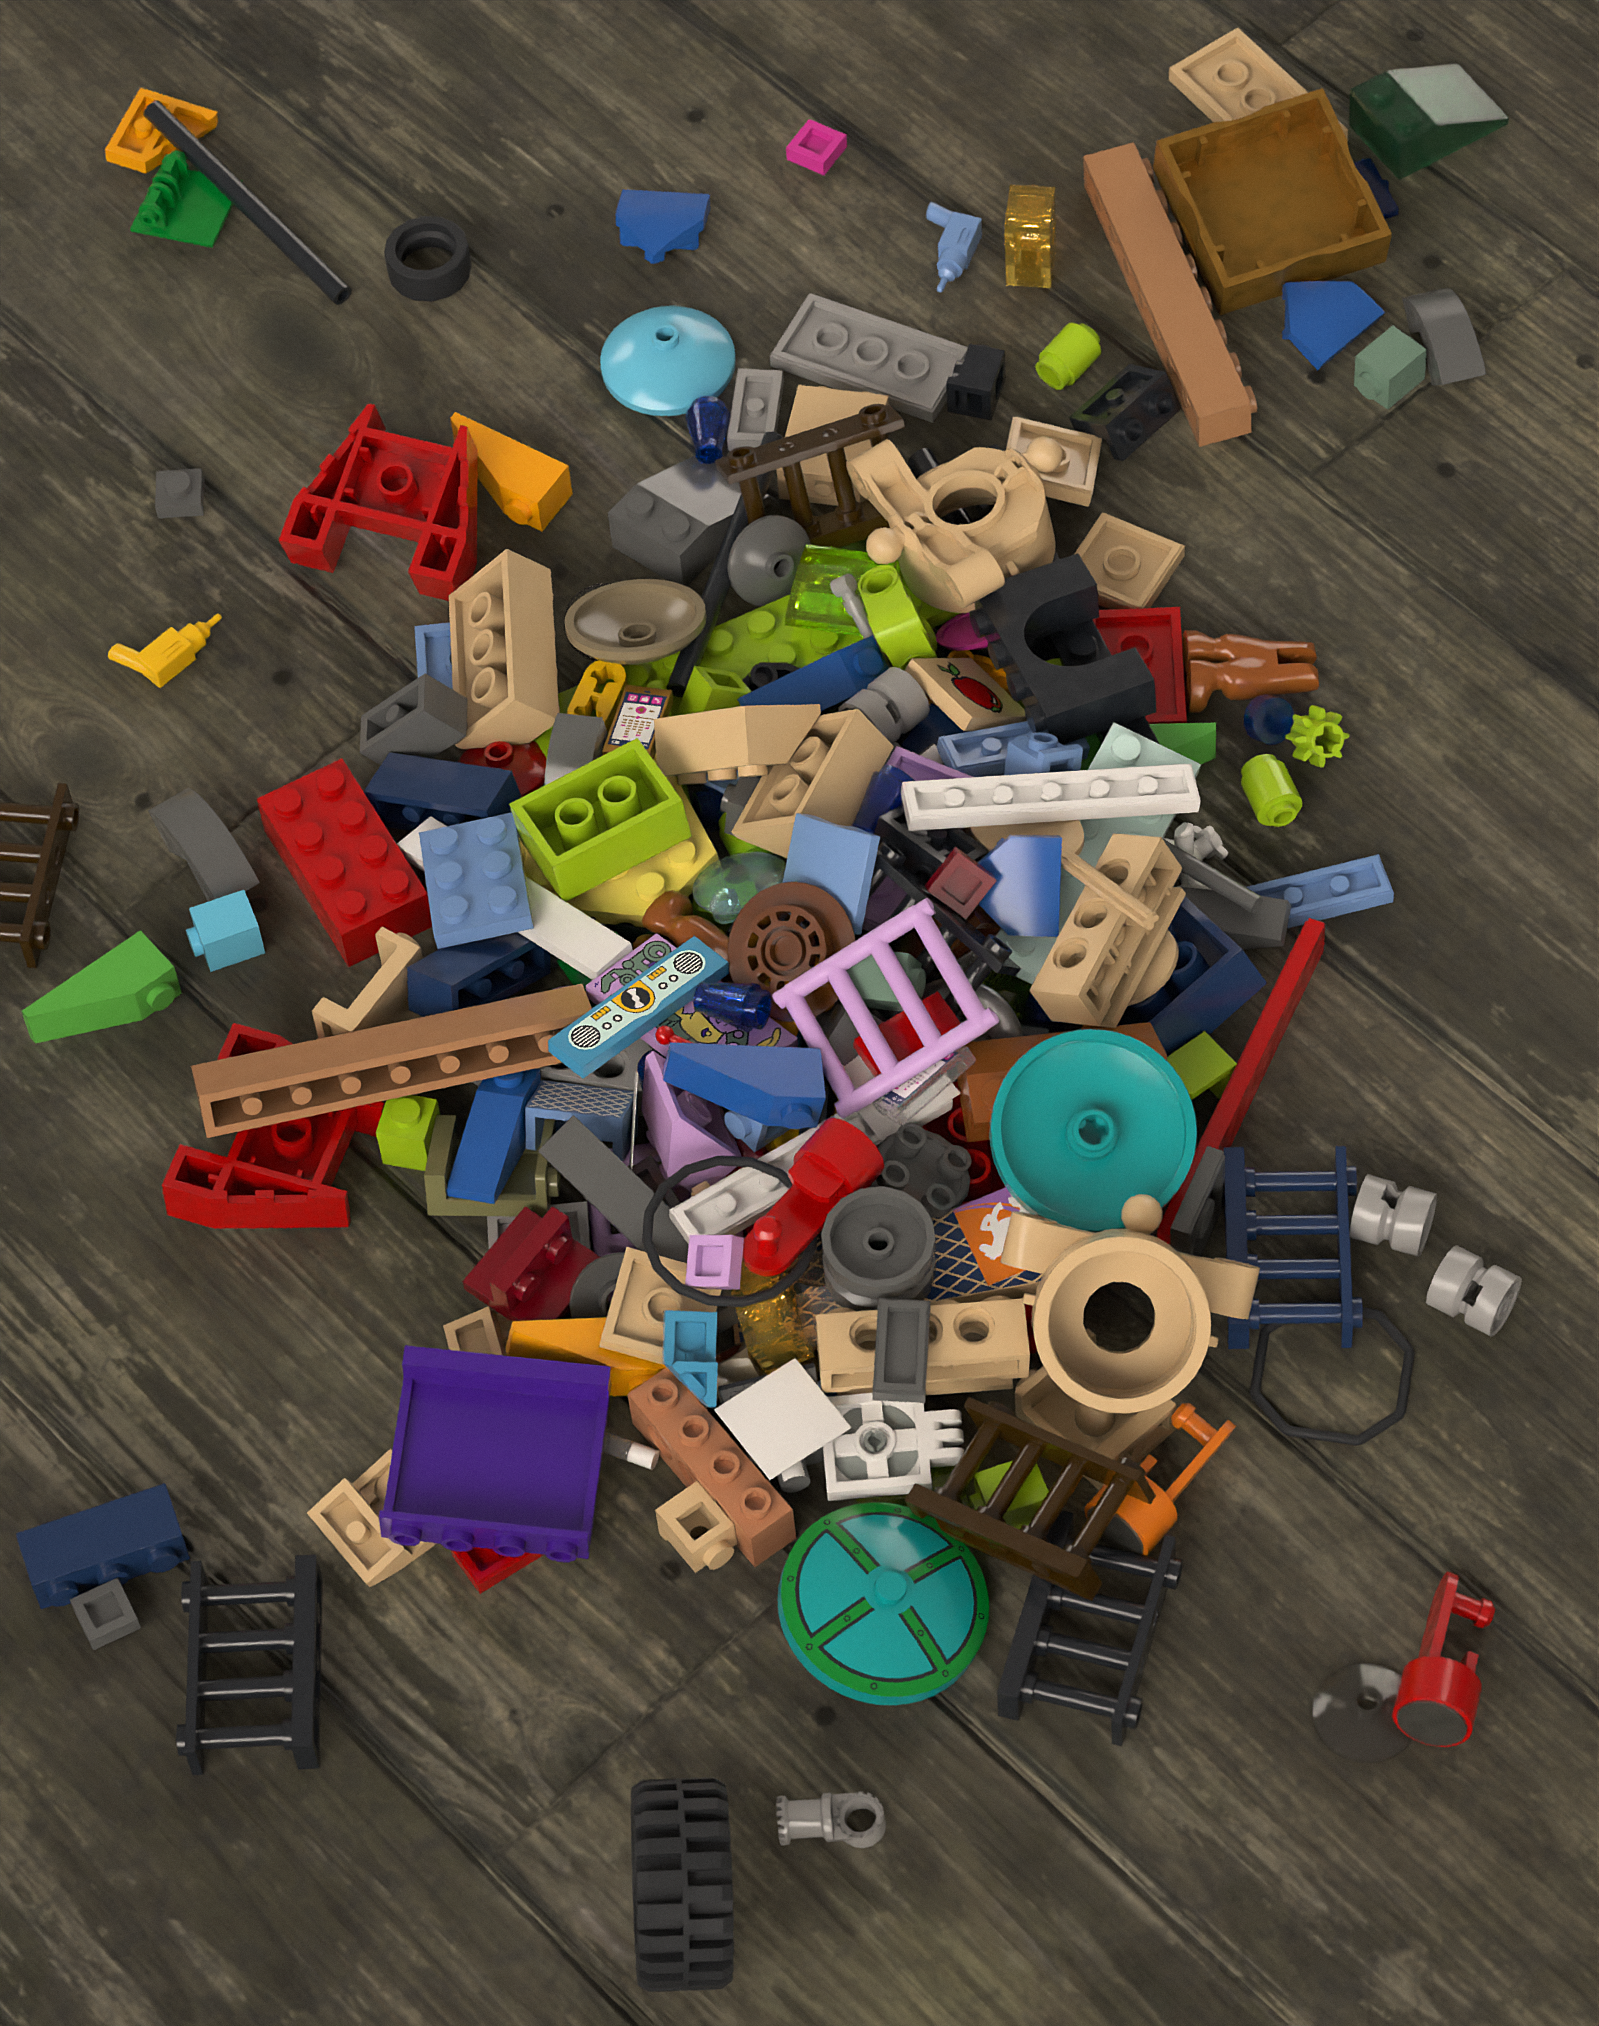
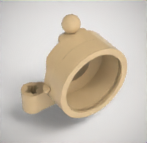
M1038 437L1028 444L1027 451L1023 454L1013 448L1002 451L992 448L975 447L955 459L925 472L917 479L896 446L888 439L847 461V471L855 487L864 498L873 504L889 523L890 527L875 529L868 536L866 551L869 557L874 562L883 565L894 563L898 559L906 585L916 597L928 605L949 612L970 613V611L975 610L974 602L1004 586L1005 578L1052 563L1055 554V536L1039 472H1052L1061 464L1063 450L1060 444L1052 437ZM982 504L995 505L992 511L983 519L971 524L955 525L940 519L964 507Z
M1147 1194L1132 1196L1125 1202L1121 1213L1125 1229H1107L1093 1233L1058 1224L1055 1220L1029 1213L1012 1211L1000 1262L1012 1267L1044 1274L1036 1294L1024 1293L1022 1303L1033 1306L1032 1328L1041 1362L1053 1381L1066 1394L1080 1402L1075 1410V1422L1080 1431L1088 1436L1099 1437L1110 1431L1115 1423V1413H1134L1154 1408L1176 1396L1190 1383L1203 1363L1208 1346L1217 1348L1219 1338L1211 1335L1210 1312L1234 1318L1248 1319L1260 1268L1216 1257L1211 1259L1177 1252L1166 1242L1152 1236L1151 1233L1159 1227L1162 1221V1209L1158 1201ZM1111 1282H1128L1141 1288L1148 1295L1154 1307V1324L1149 1336L1137 1347L1126 1351H1109L1098 1346L1087 1335L1083 1324L1084 1308L1089 1297L1099 1287Z

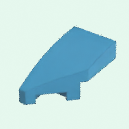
M665 1310L663 1316V1364L707 1408H715L718 1362H716L717 1312Z

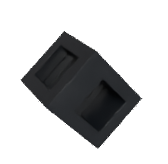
M969 344L964 361H956L952 377L948 376L946 382L948 412L992 420L1006 381L1005 350L992 348L987 345Z

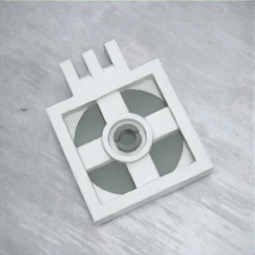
M873 1393L827 1397L852 1427L823 1446L828 1501L908 1494L915 1483L932 1490L930 1468L955 1466L965 1452L963 1448L953 1447L964 1442L963 1431L958 1428H952L962 1424L961 1412L959 1410L949 1409L924 1412V1403L873 1401Z

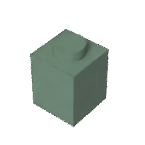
M1392 325L1355 356L1354 386L1357 387L1364 397L1375 400L1388 410L1425 379L1427 349Z
M894 952L921 999L926 984L925 971L921 969L922 964L909 953ZM872 955L847 970L867 1008L904 1011Z

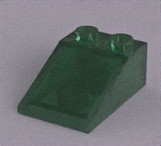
M1458 64L1387 70L1350 89L1349 126L1398 180L1508 125L1509 118Z

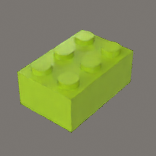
M638 738L509 804L520 841L557 895L565 902L692 837L682 799Z

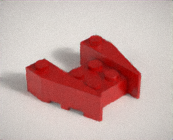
M368 403L349 427L348 431L350 434L333 455L329 453L320 464L319 468L321 471L308 488L303 486L293 499L279 537V542L291 563L331 573L335 571L351 526L418 542L408 570L418 593L449 601V595L473 576L477 565V447L467 426L460 425L453 447L385 432L386 427L375 405Z
M233 1023L217 1060L292 1045V1043L280 1035ZM380 1101L238 1131L227 1157L180 1144L162 1183L167 1215L214 1229L349 1227L351 1217L348 1193L346 1190L331 1186L354 1131L377 1137L376 1130L385 1106L384 1102Z

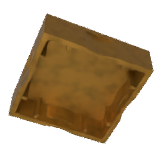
M1323 88L1264 106L1260 110L1239 119L1210 123L1157 140L1153 171L1219 315L1282 296L1283 285L1288 282L1328 281L1386 262L1392 233L1367 181L1362 177L1352 161L1347 138Z

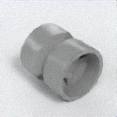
M891 667L869 683L867 689H862L839 707L838 712L859 709L892 744L900 738L901 733L905 734L928 717L930 708L924 690L918 682L906 671Z
M1368 1174L1362 1183L1354 1207L1350 1225V1238L1378 1245L1383 1240H1388L1392 1250L1420 1257L1432 1226L1437 1204V1194L1412 1186L1401 1192L1398 1191L1394 1181Z
M1456 1245L1447 1253L1438 1267L1430 1284L1426 1303L1451 1317H1455L1460 1313L1464 1314V1321L1468 1326L1492 1337L1501 1329L1513 1309L1520 1292L1522 1279L1497 1265H1493L1488 1269L1484 1268V1261L1481 1257ZM1481 1285L1483 1286V1288L1475 1302L1472 1299L1474 1298L1479 1286Z

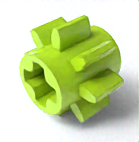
M1311 705L1309 715L1299 716L1294 714L1292 716L1294 723L1291 732L1285 735V739L1291 740L1294 746L1297 747L1292 755L1294 758L1301 761L1309 759L1310 764L1324 767L1325 758L1333 756L1337 758L1342 757L1340 750L1343 747L1344 740L1349 738V734L1343 732L1338 725L1342 719L1340 714L1331 711L1326 713L1324 708Z

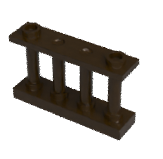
M872 404L862 408L859 414L754 448L744 446L733 449L726 457L715 460L718 471L729 485L739 482L749 524L766 516L756 476L783 468L794 521L801 525L807 533L811 543L812 556L867 539L875 529L890 528L889 523L869 500L863 502L856 501L852 481L846 467L847 459L844 447L870 439L872 448L886 439L889 440L887 433L905 428L904 421L890 404ZM826 453L838 506L835 508V511L816 517L812 514L800 461ZM780 560L775 564L774 569L779 566Z
M58 783L52 806L0 802V821L47 825L43 845L0 842V861L38 864L33 884L0 882V901L28 903L23 924L0 922V942L20 943L28 968H37L41 950H47L51 937L49 917L70 831H76L79 824L78 803H73L67 783Z
M969 1397L964 1407L978 1427V1431L943 1487H936L932 1491L915 1483L904 1501L911 1511L922 1519L928 1515L935 1518L940 1529L959 1542L1092 1601L1102 1582L1091 1566L1093 1561L1090 1555L1127 1495L1150 1505L1156 1497L1144 1477L1146 1475L1145 1470L1128 1458L1119 1457L1115 1461L1017 1418L1015 1413L999 1402L990 1401L986 1405ZM997 1438L1020 1447L1021 1449L987 1504L979 1506L977 1510L963 1505L960 1499ZM1043 1457L1063 1466L1064 1468L1028 1526L1022 1525L1020 1529L1006 1524L1003 1516L1039 1458ZM1086 1476L1107 1485L1072 1545L1065 1544L1062 1549L1050 1544L1046 1536L1082 1477Z

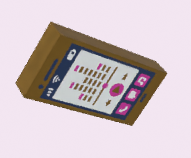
M626 685L604 744L602 755L638 738L652 759H654L656 753L654 719L669 716L673 705L672 690Z

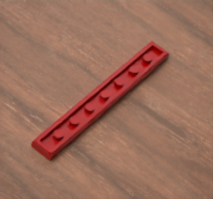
M1311 918L1305 921L1195 1150L1187 1176L1167 1208L1157 1229V1238L1169 1245L1171 1225L1206 1147L1209 1146L1224 1151V1148H1229L1232 1145L1323 954L1325 940V923Z

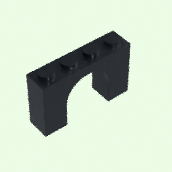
M1079 553L1005 578L1004 586L974 602L975 610L969 613L973 630L978 638L985 637L987 640L991 661L997 670L1003 668L1005 671L1009 692L1015 702L1020 700L1023 702L1025 716L1033 733L1041 732L1054 735L1058 738V742L1064 745L1110 729L1113 723L1121 725L1156 712L1155 679L1136 648L1080 666L1054 665L1041 660L1031 652L1032 648L1046 636L1099 617L1097 583Z

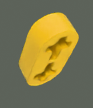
M600 660L589 665L568 706L567 714L590 716L593 709H595L596 716L603 718L609 733L625 686L628 685L624 667L621 664ZM607 679L614 680V682H608L605 685L602 694L599 693L598 684H604Z

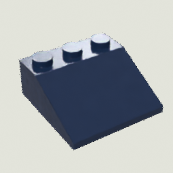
M1186 896L1168 927V930L1177 942L1179 951L1178 961L1171 977L1151 997L1137 1004L1127 1006L1117 1025L1150 1022L1167 1057L1204 1031L1209 1035L1267 984L1243 949Z

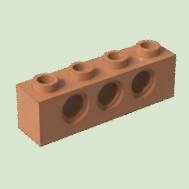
M667 1367L627 1394L633 1425L654 1449L659 1450L660 1457L686 1487L698 1481L734 1523L737 1538L736 1546L754 1567L796 1539L793 1509L696 1396Z

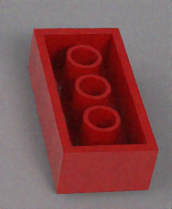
M342 758L257 798L266 835L348 967L379 953L375 934L381 927L395 934L405 933L410 937L432 927L426 889Z

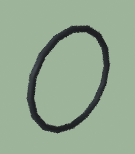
M714 1156L687 1164L662 1182L644 1211L642 1243L653 1270L676 1293L708 1306L745 1307L775 1298L802 1277L816 1252L817 1236L806 1247L791 1273L769 1289L742 1297L708 1295L682 1284L662 1265L652 1241L656 1210L667 1191L690 1174L716 1166L751 1167L777 1178L789 1189L793 1184L783 1169L753 1157Z

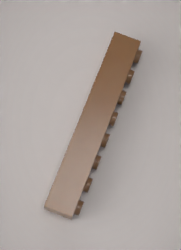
M1134 142L1083 156L1085 189L1198 446L1201 447L1251 433V413L1257 412L1254 392L1251 386L1244 387L1242 384V371L1236 353H1228L1225 346L1227 345V337L1223 323L1220 319H1213L1211 315L1212 303L1208 290L1205 286L1199 287L1197 284V269L1191 254L1184 255L1180 228L1176 221L1170 223L1167 217L1168 205L1166 197L1161 189L1156 191L1153 186L1154 175L1148 158L1141 159Z
M577 984L192 1065L191 1068L206 1137L220 1136L562 1063L549 1052L548 1040L591 1010V1004L583 984Z

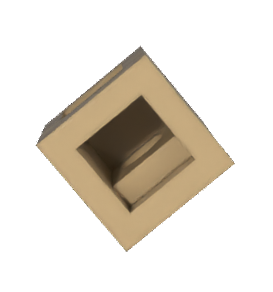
M698 1481L655 1510L659 1534L665 1541L668 1540L695 1573L706 1565L711 1570L718 1569L732 1557L734 1553L733 1546L737 1544L735 1525Z

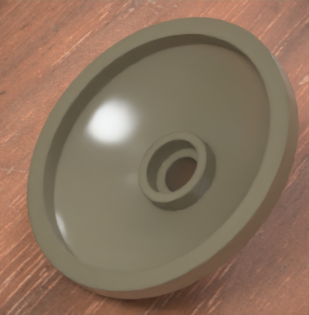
M658 579L626 580L599 587L575 601L566 613L564 621L565 631L568 640L575 648L594 659L624 665L646 664L668 657L687 647L703 630L706 623V609L700 595L682 584Z

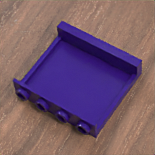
M405 1345L402 1361L404 1378L384 1509L379 1511L381 1537L389 1538L393 1543L403 1546H415L421 1541L440 1543L444 1548L453 1551H468L472 1547L488 1548L508 1557L522 1556L526 1552L545 1554L547 1558L557 1562H572L576 1558L589 1559L611 1395V1367Z

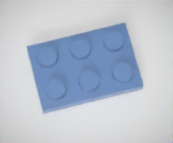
M512 813L419 832L433 934L437 949L534 928L520 840Z

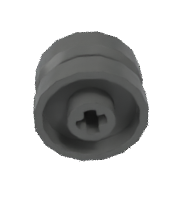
M884 1186L859 1189L841 1198L827 1214L821 1233L825 1284L835 1302L843 1308L867 1311L878 1310V1298L924 1300L931 1292L936 1274V1239L933 1220L922 1203L904 1191Z

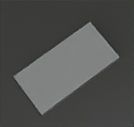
M809 293L771 353L770 366L838 390L888 395L889 404L895 410L933 423L947 401L946 382L948 376L952 377L957 360L964 361L968 347Z

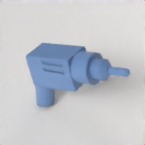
M930 202L926 214L927 220L945 228L938 243L939 260L937 262V269L939 270L938 275L941 280L937 291L941 293L947 282L960 277L963 270L968 268L982 237V221L979 217L952 212L934 202Z

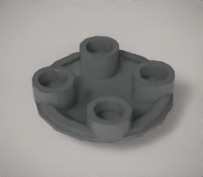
M915 1123L901 1125L897 1132L887 1136L878 1147L884 1160V1170L876 1179L877 1185L906 1192L922 1203L931 1218L945 1216L952 1208L959 1207L968 1196L970 1185L968 1170L971 1167L972 1160L968 1151L963 1147L953 1145L939 1134L924 1130Z

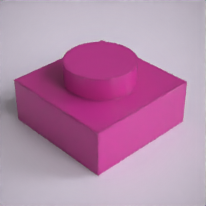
M808 119L786 147L787 160L825 175L847 148L846 134Z

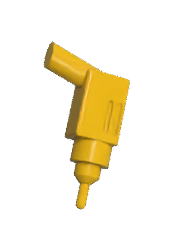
M216 614L206 623L197 622L195 625L188 623L178 632L170 627L140 652L120 643L115 644L109 650L108 658L142 673L156 686L161 688L196 660L195 654L207 644L206 639L210 636V628L219 622L222 616L221 614Z

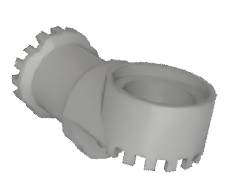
M859 1791L858 1793L832 1794L830 1792L823 1793L821 1799L788 1801L786 1796H777V1817H780V1820H777V1825H781V1827H778L781 1845H789L791 1839L824 1837L826 1842L845 1841L853 1847L866 1848L880 1841L885 1833L886 1820L882 1804L879 1803L877 1797H872L870 1793L864 1794ZM857 1809H868L875 1814L876 1821L867 1831L855 1832L846 1825L849 1814Z

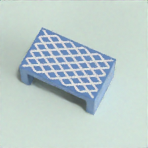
M541 1080L525 1107L526 1149L536 1151L540 1146L545 1118L556 1120L557 1132L574 1115L600 1141L613 1142V1153L623 1162L631 1147L634 1091ZM638 1092L636 1096L634 1142L638 1136Z

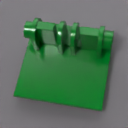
M174 150L164 156L162 164L148 188V193L138 209L130 230L131 232L213 248L233 203L201 172L189 170L186 155L181 151Z

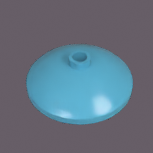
M681 306L656 307L630 316L609 334L603 345L600 358L603 381L612 396L621 404L634 411L654 416L686 414L711 403L730 383L736 363L734 344L724 326L715 318L702 311Z

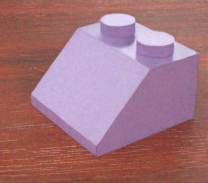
M655 1051L648 1054L645 1060L641 1110L649 1128L646 1136L651 1145L658 1151L662 1161L659 1169L663 1177L668 1179L685 1165L714 1156L742 1157L734 1136L725 1125V1114L722 1107L663 1081L662 1072L666 1059ZM716 1166L690 1174L674 1187L678 1189L682 1186L692 1192L691 1188L705 1180L712 1186L737 1166Z

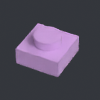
M690 1235L685 1285L694 1289H740L744 1238L735 1235Z

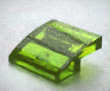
M806 544L791 589L785 615V626L862 636L852 616L848 615L842 604L844 602L843 598H838L833 594L830 584L832 580L850 573L857 582L855 593L861 597L858 589L860 578L871 568L883 564H878L871 560L867 552ZM897 560L894 563L885 564L893 566L897 570Z

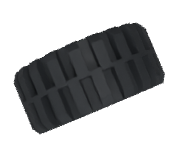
M714 1777L641 1780L631 1787L632 1897L637 1984L648 1992L722 1989L732 1982L734 1968L732 1855L726 1784Z

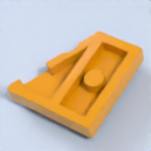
M140 87L105 149L106 161L147 174L162 164L166 154L178 150L144 117L146 107L153 101H160L198 139L216 128L218 125L217 111Z

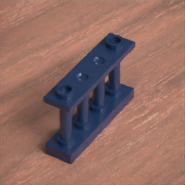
M1346 1146L1335 1147L1334 1171L1255 1172V1167H1245L1244 1147L1224 1148L1226 1259L1259 1267L1258 1280L1339 1279L1340 1303H1259V1298H1253L1248 1319L1227 1316L1228 1349H1249V1329H1259V1324L1340 1323L1341 1348H1352L1353 1328H1362L1363 1309L1362 1297H1352L1348 1196L1357 1195L1356 1165L1347 1166ZM1335 1191L1336 1214L1256 1215V1210H1246V1197H1255V1192ZM1337 1235L1338 1258L1257 1259V1254H1247V1241H1256V1236Z

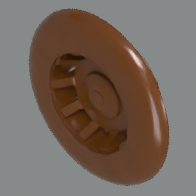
M802 882L775 884L753 896L741 909L734 921L729 936L727 953L732 980L740 995L774 1020L794 1022L786 1007L781 1009L774 1002L772 994L783 988L785 981L790 982L813 968L817 955H820L819 964L856 941L855 933L850 919L842 906L824 890ZM791 913L789 921H784L787 914ZM804 920L810 922L807 928L801 924ZM815 935L819 938V946H816ZM829 981L804 996L814 1016L826 1011L839 999Z

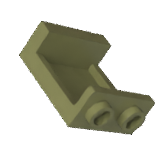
M436 1115L424 1173L428 1215L516 1217L526 1206L540 1217H544L549 1211L551 1197L560 1196L561 1174L538 1150L556 1133V1120L545 1118L540 1146L536 1151L524 1150L496 1203L491 1204L447 1196L446 1188L461 1139H458L456 1115Z

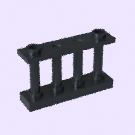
M885 840L878 845L868 900L887 876L907 893L886 921L923 899L929 898L936 912L932 916L942 924L939 931L949 948L958 938L978 956L964 973L975 992L992 970L996 973L1010 976L1018 974L1021 968L1009 958L1013 952L1003 941L992 934H988L985 937L965 918L929 893L925 887L926 883L903 864L907 857L897 847ZM804 920L801 924L807 928L810 922ZM815 935L816 946H819V938ZM896 940L889 943L890 947H892ZM925 947L916 959L922 964L921 969H924L927 978L936 964ZM950 991L944 1000L957 1016L962 1009ZM875 1009L886 1020L902 1012Z
M1061 1511L1046 1536L1050 1544L1062 1549L1065 1544L1072 1545L1078 1535L1074 1533V1513ZM1165 1535L1159 1559L1099 1544L1095 1546L1090 1555L1093 1561L1092 1565L1152 1579L1145 1604L1099 1593L1090 1601L1035 1575L1032 1576L997 1690L998 1716L1019 1721L1024 1702L1033 1704L1034 1700H1039L1112 1718V1744L1123 1745L1127 1728L1136 1730L1140 1720L1143 1698L1137 1697V1693L1168 1588L1177 1589L1182 1573L1183 1559L1176 1558V1537ZM1062 1607H1067L1137 1624L1139 1627L1132 1651L1054 1632V1627L1048 1625L1052 1610L1061 1611ZM1048 1653L1126 1671L1118 1698L1040 1679V1673L1034 1672L1038 1656L1047 1657Z
M316 1554L295 1555V1575L287 1576L286 1581L209 1585L202 1561H191L190 1581H183L181 1586L183 1612L189 1613L186 1721L185 1724L177 1725L176 1744L178 1755L186 1756L192 1775H203L204 1750L283 1745L285 1751H293L298 1770L319 1769L323 1576ZM287 1602L288 1607H294V1622L285 1623V1628L208 1632V1606ZM286 1649L287 1654H293V1670H285L284 1676L206 1680L207 1653ZM285 1697L286 1702H292V1718H284L283 1724L205 1728V1701Z

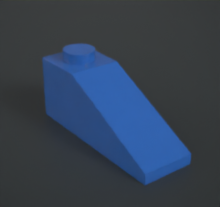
M872 635L787 674L737 700L740 706L820 704L821 714H824L841 706L843 702L849 700L862 689H867L868 684L888 670L889 667Z
M670 1042L662 1072L663 1081L766 1126H783L789 1129L817 1128L826 1099L820 1048Z
M535 1068L482 1080L476 1091L447 1184V1196L491 1204L496 1203L526 1149L525 1107L541 1082L540 1069Z

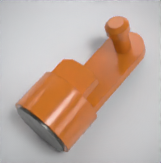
M1182 1403L1171 1416V1424L1177 1430L1184 1429L1204 1446L1203 1449L1166 1492L1147 1477L1158 1462L1156 1458L1149 1454L1140 1466L1145 1470L1146 1475L1144 1477L1156 1497L1150 1505L1127 1495L1101 1539L1112 1548L1147 1556L1178 1519L1177 1510L1173 1502L1223 1445L1236 1428V1425L1228 1419L1217 1431L1195 1412L1196 1407L1191 1403ZM1104 1484L1085 1506V1516L1087 1519L1107 1485Z

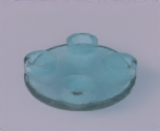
M742 852L726 856L709 865L698 875L693 884V897L700 907L712 912L716 922L721 924L732 923L753 896L770 886L783 883L786 864L779 857L765 852Z

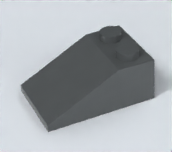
M697 454L637 483L608 512L612 547L664 579L688 586L717 557L741 495L739 482L729 485L718 471L714 462ZM768 494L765 495L763 500L764 508L771 502Z

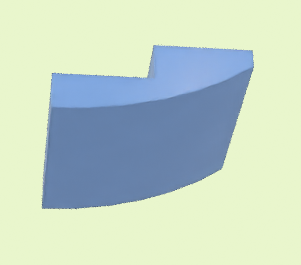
M796 813L783 883L802 882L824 890L842 906L850 919L854 933L861 934L880 836L857 827L837 825L814 815Z

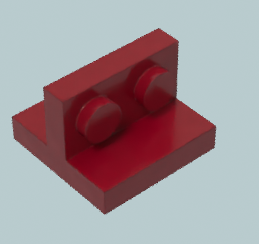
M525 1206L462 1282L464 1290L511 1322L565 1319L570 1313V1293L576 1278L588 1264L600 1256L573 1239L567 1215L552 1206L542 1218Z

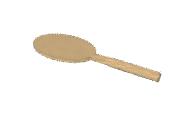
M1079 820L970 827L973 838L986 847L989 852L1002 837L1006 839L1009 835H1059L1062 837L1061 867L1141 927L1152 930L1154 922L1159 920L1158 914L1078 856L1085 842L1084 830Z

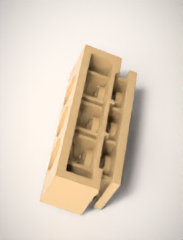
M1115 833L1111 836L1095 869L1158 914L1159 920L1154 922L1152 930L1141 927L1085 885L1029 990L1051 1021L1117 1027L1186 895L1182 888L1173 887L1182 867L1162 837Z
M991 1296L982 1302L958 1303L954 1300H940L930 1305L926 1395L1013 1389V1378L1029 1377L1030 1351L1025 1306L1022 1303L1023 1298L1010 1299L1006 1296ZM836 1308L827 1314H816V1338L821 1390L823 1393L836 1392L837 1396L873 1393L878 1310L855 1311L851 1308Z

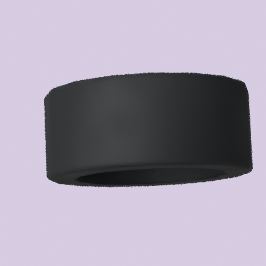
M434 216L410 219L396 227L386 240L384 255L391 285L405 297L415 301L429 302L444 299L459 291L469 279L472 265L468 242L464 231L452 221ZM427 247L443 248L454 254L449 262L439 268L427 271L414 270L402 264L408 255L416 250Z

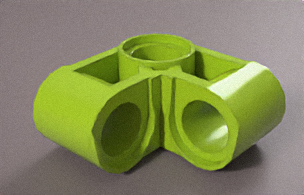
M879 565L865 572L859 580L858 589L868 613L866 617L882 652L887 654L893 667L905 671L912 658H937L921 615L897 570L890 565Z

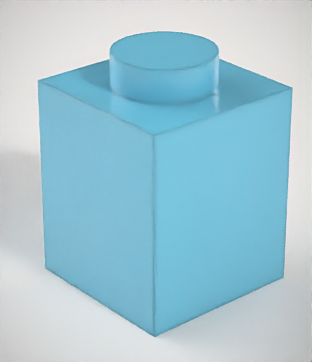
M245 890L189 908L194 927L186 929V933L194 956L197 957L204 954L210 972L265 954L260 929Z

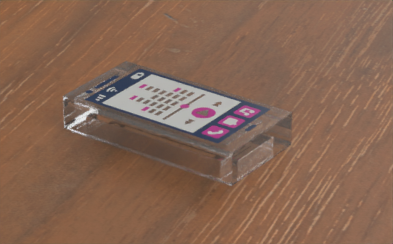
M964 1045L872 1102V1104L880 1114L902 1126L972 1066L976 1058L969 1048Z

